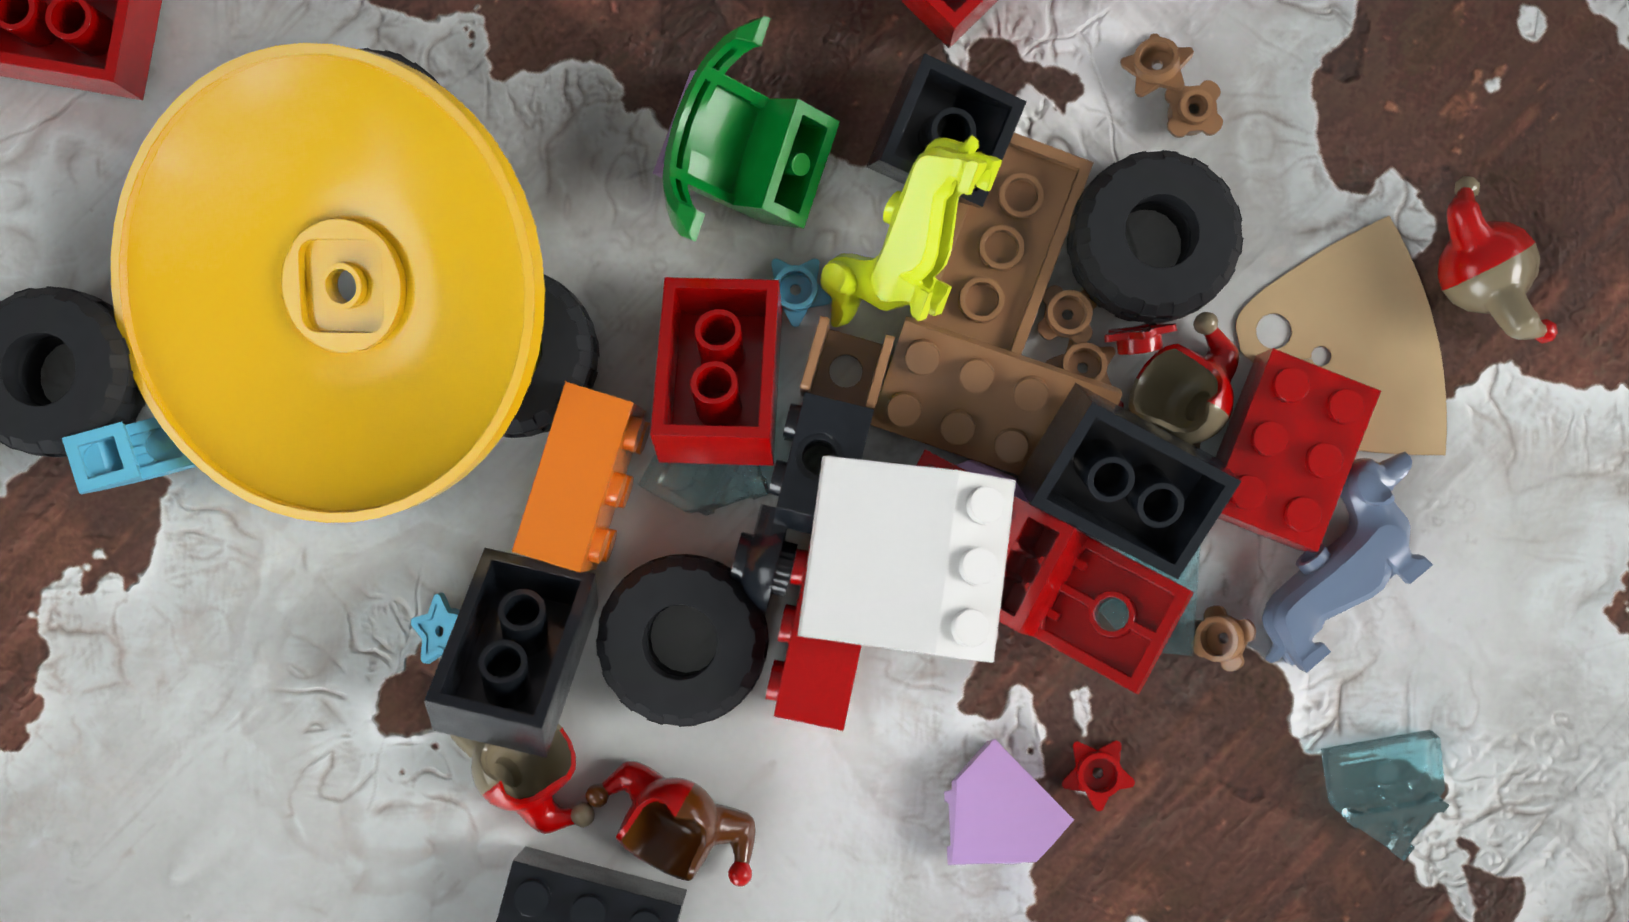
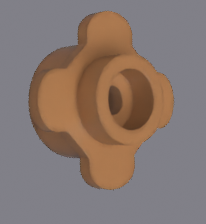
M1205 80L1199 86H1184V89L1180 92L1166 90L1165 100L1169 103L1167 129L1171 135L1182 138L1185 135L1192 136L1203 132L1207 136H1212L1222 128L1223 119L1217 113L1216 101L1221 94V90L1215 82ZM1191 104L1197 105L1198 113H1191L1189 106Z
M1058 285L1048 287L1042 299L1045 304L1044 318L1037 325L1040 336L1046 340H1052L1055 337L1069 338L1074 344L1088 342L1093 335V330L1089 324L1097 304L1089 298L1085 290L1081 292L1075 290L1064 291ZM1064 310L1071 311L1072 318L1070 320H1065L1062 317Z
M1210 606L1205 610L1204 620L1196 629L1195 637L1192 640L1193 651L1199 657H1204L1213 662H1220L1222 668L1226 671L1239 670L1244 665L1243 652L1247 643L1256 637V627L1249 619L1238 620L1228 615L1223 606ZM1221 633H1225L1228 636V641L1225 644L1219 639Z

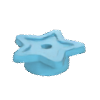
M777 258L772 260L773 279L779 280L782 308L793 327H798L801 324L808 308L831 303L832 298L817 283L820 265L818 259H811L801 265H790ZM793 285H798L801 288V292L798 295H793L790 292Z
M442 592L434 595L427 614L411 619V626L422 638V663L430 664L443 654L460 609L450 607L445 594ZM441 626H442V628H443V630H444L442 636H441V633H440V628H441Z

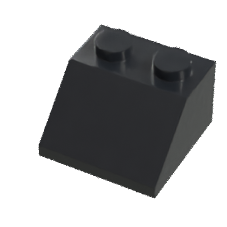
M924 53L909 64L866 167L905 185L912 165L917 157L925 151L929 143L937 138L945 137L964 143L971 135L979 141L976 152L1003 160L1027 101ZM975 184L972 194L966 195L963 193L959 197L958 202L982 208L989 191H984L976 187Z

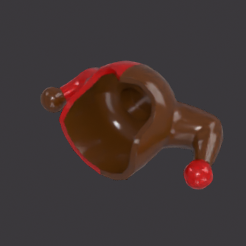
M627 761L619 766L602 784H594L587 789L585 794L586 801L595 808L604 806L610 795L620 791H625L630 795L632 805L623 819L616 838L627 851L648 865L675 878L690 881L705 862L713 846L730 843L734 853V863L728 871L730 882L735 886L743 887L751 881L752 870L749 863L755 842L756 828L754 818L745 811L714 804L707 791L697 783L685 778H665L645 764L637 761Z

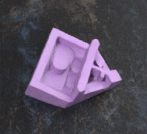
M996 739L987 741L951 781L952 790L944 792L945 802L949 804L951 846H947L948 865L1037 862L1074 821Z

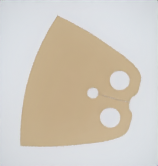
M1390 216L1346 236L1310 257L1260 291L1241 310L1236 320L1237 338L1241 353L1244 357L1250 359L1252 363L1256 355L1270 350V348L1265 347L1258 340L1256 335L1258 322L1268 314H1279L1288 320L1291 326V337L1285 346L1276 350L1317 365L1309 358L1312 357V352L1315 348L1319 346L1325 347L1331 353V360L1328 364L1320 367L1381 391L1358 451L1399 454L1405 451L1408 455H1446V390L1438 336L1422 282L1408 249Z

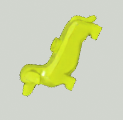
M973 135L964 143L946 137L937 138L929 143L925 151L917 157L909 172L903 190L896 191L889 198L884 208L883 221L889 224V228L882 249L877 257L871 258L858 254L841 253L823 267L820 283L821 288L832 298L830 324L833 327L849 324L862 300L885 311L910 305L911 316L917 321L926 319L928 314L932 316L942 314L952 287L938 280L935 276L947 265L952 251L958 199L963 193L966 195L972 194L975 184L976 187L984 191H990L1002 163V160L997 157L976 152L979 141Z

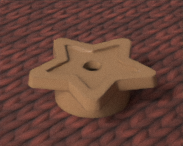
M1154 33L1148 40H1145L1137 47L1134 55L1122 58L1120 64L1124 70L1136 77L1135 93L1138 97L1142 98L1159 87L1180 92L1185 86L1181 69L1193 57L1194 51L1191 47H1177L1172 40L1160 37ZM1160 63L1163 66L1161 69L1156 70L1153 68V65Z
M1069 339L1066 353L1048 359L1045 363L1112 386L1107 375V368L1116 353V349L1112 346L1098 347L1087 342L1074 344ZM1078 364H1086L1087 372H1079L1077 369Z

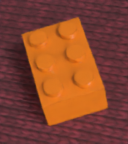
M565 381L512 552L579 573L597 569L601 561L608 562L617 536V530L609 528L614 511L617 507L625 508L634 482V476L626 474L633 453L642 454L648 439L651 423L646 422L644 419L646 410L634 402Z

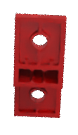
M926 449L916 465L968 472ZM1014 496L999 622L1018 633L1035 637L1129 691L1140 694L1194 592ZM1110 599H1121L1126 604L1129 612L1126 625L1117 631L1105 630L1098 620V611L1101 605Z

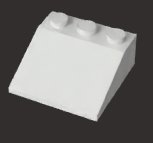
M831 456L822 457L798 636L994 663L1016 480L959 470Z

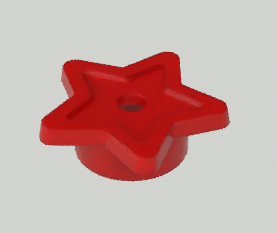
M1156 323L1109 329L1108 334L1104 335V342L1116 341L1119 355L1149 353L1163 349L1162 334L1178 330L1176 324Z
M1116 740L1096 750L1081 742H1074L1072 748L1076 766L1062 780V787L1068 790L1086 792L1094 809L1100 812L1104 809L1110 796L1118 790L1131 788L1135 785L1134 779L1120 765L1122 744ZM1095 768L1102 769L1101 777L1095 778L1093 776Z

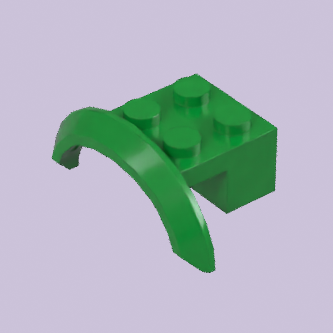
M768 16L752 19L724 36L708 52L687 86L673 120L663 167L665 203L671 224L678 234L695 242L698 238L705 213L698 211L693 206L688 189L763 224L804 229L840 121L800 99L768 98L725 75L727 70L744 53L755 47L762 46L771 19Z

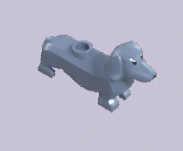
M1405 451L1381 462L1370 458L1354 460L1340 495L1349 514L1347 530L1327 548L1324 544H1321L1318 552L1305 551L1296 561L1299 571L1283 584L1266 603L1262 622L1264 629L1273 642L1265 657V660L1268 662H1277L1282 657L1291 666L1296 665L1299 670L1306 673L1309 672L1331 653L1324 643H1314L1312 641L1313 637L1322 630L1326 620L1373 598L1384 589L1389 579L1397 574L1406 584H1411L1433 566L1425 556L1411 553L1409 548L1411 526L1408 518L1394 502L1395 497L1391 492L1412 468V459Z

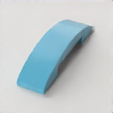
M155 417L127 425L119 422L62 438L79 494L120 487L197 467L179 450Z

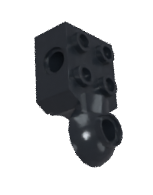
M807 392L804 394L802 406L790 404L783 437L784 440L792 442L788 462L776 460L768 492L770 495L779 497L777 506L760 505L754 533L742 532L740 535L730 578L741 583L748 598L760 611L767 612L771 594L783 597L786 595L798 544L785 541L787 529L812 534L820 475L813 474L804 467L803 456L805 452L812 446L824 445L833 451L835 457L862 460L874 409Z

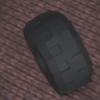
M1142 151L1130 154L1116 163L1114 162L1100 172L1084 189L1071 216L1067 237V254L1070 257L1073 268L1072 272L1078 284L1082 286L1088 293L1089 298L1098 307L1114 314V317L1129 322L1137 321L1144 322L1145 324L1164 323L1183 318L1198 311L1213 300L1228 284L1236 270L1238 258L1242 254L1244 237H1242L1241 222L1243 220L1239 205L1236 204L1230 192L1231 189L1222 177L1217 176L1208 168V165L1196 158H1190L1175 151ZM1138 210H1154L1167 216L1176 226L1181 239V251L1175 266L1169 268L1152 267L1141 262L1132 253L1125 237L1126 220L1130 213Z
M545 274L544 324L541 337L542 358L532 375L530 385L518 412L502 437H532L533 435L549 432L565 381L591 389L594 387L598 374L599 341L589 314L570 290Z
M50 286L37 289L27 288L14 292L12 296L0 301V443L11 449L23 451L31 455L63 458L67 457L62 438L119 422L127 425L137 421L136 419L146 402L133 378L129 358L130 351L125 338L122 337L117 327L113 305L84 292ZM65 343L70 348L75 360V377L70 389L58 401L52 403L45 396L41 386V368L46 357L57 346Z
M667 555L637 567L625 576L612 591L602 608L598 621L596 651L602 668L601 673L608 687H611L620 699L619 701L630 711H634L647 718L648 721L660 725L696 726L713 721L729 713L753 690L761 676L767 658L769 643L768 625L764 612L760 611L748 598L741 583L730 578V567L717 560L700 555ZM681 604L695 607L709 618L715 628L718 642L716 653L710 663L701 670L687 673L672 670L660 662L653 651L650 636L653 622L660 612L670 606Z

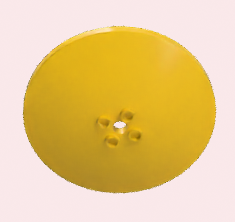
M294 43L276 45L246 53L207 73L174 100L160 116L143 141L129 169L119 198L111 246V291L117 327L122 337L125 338L130 351L129 358L133 378L156 420L179 450L207 476L245 501L268 511L300 520L342 523L381 518L417 506L443 493L467 476L486 458L502 438L518 412L532 379L539 355L544 324L545 284L542 254L536 225L516 174L495 139L464 104L427 75L389 57L371 51L335 44ZM345 270L351 273L356 283V292L350 301L344 299L338 289V279Z

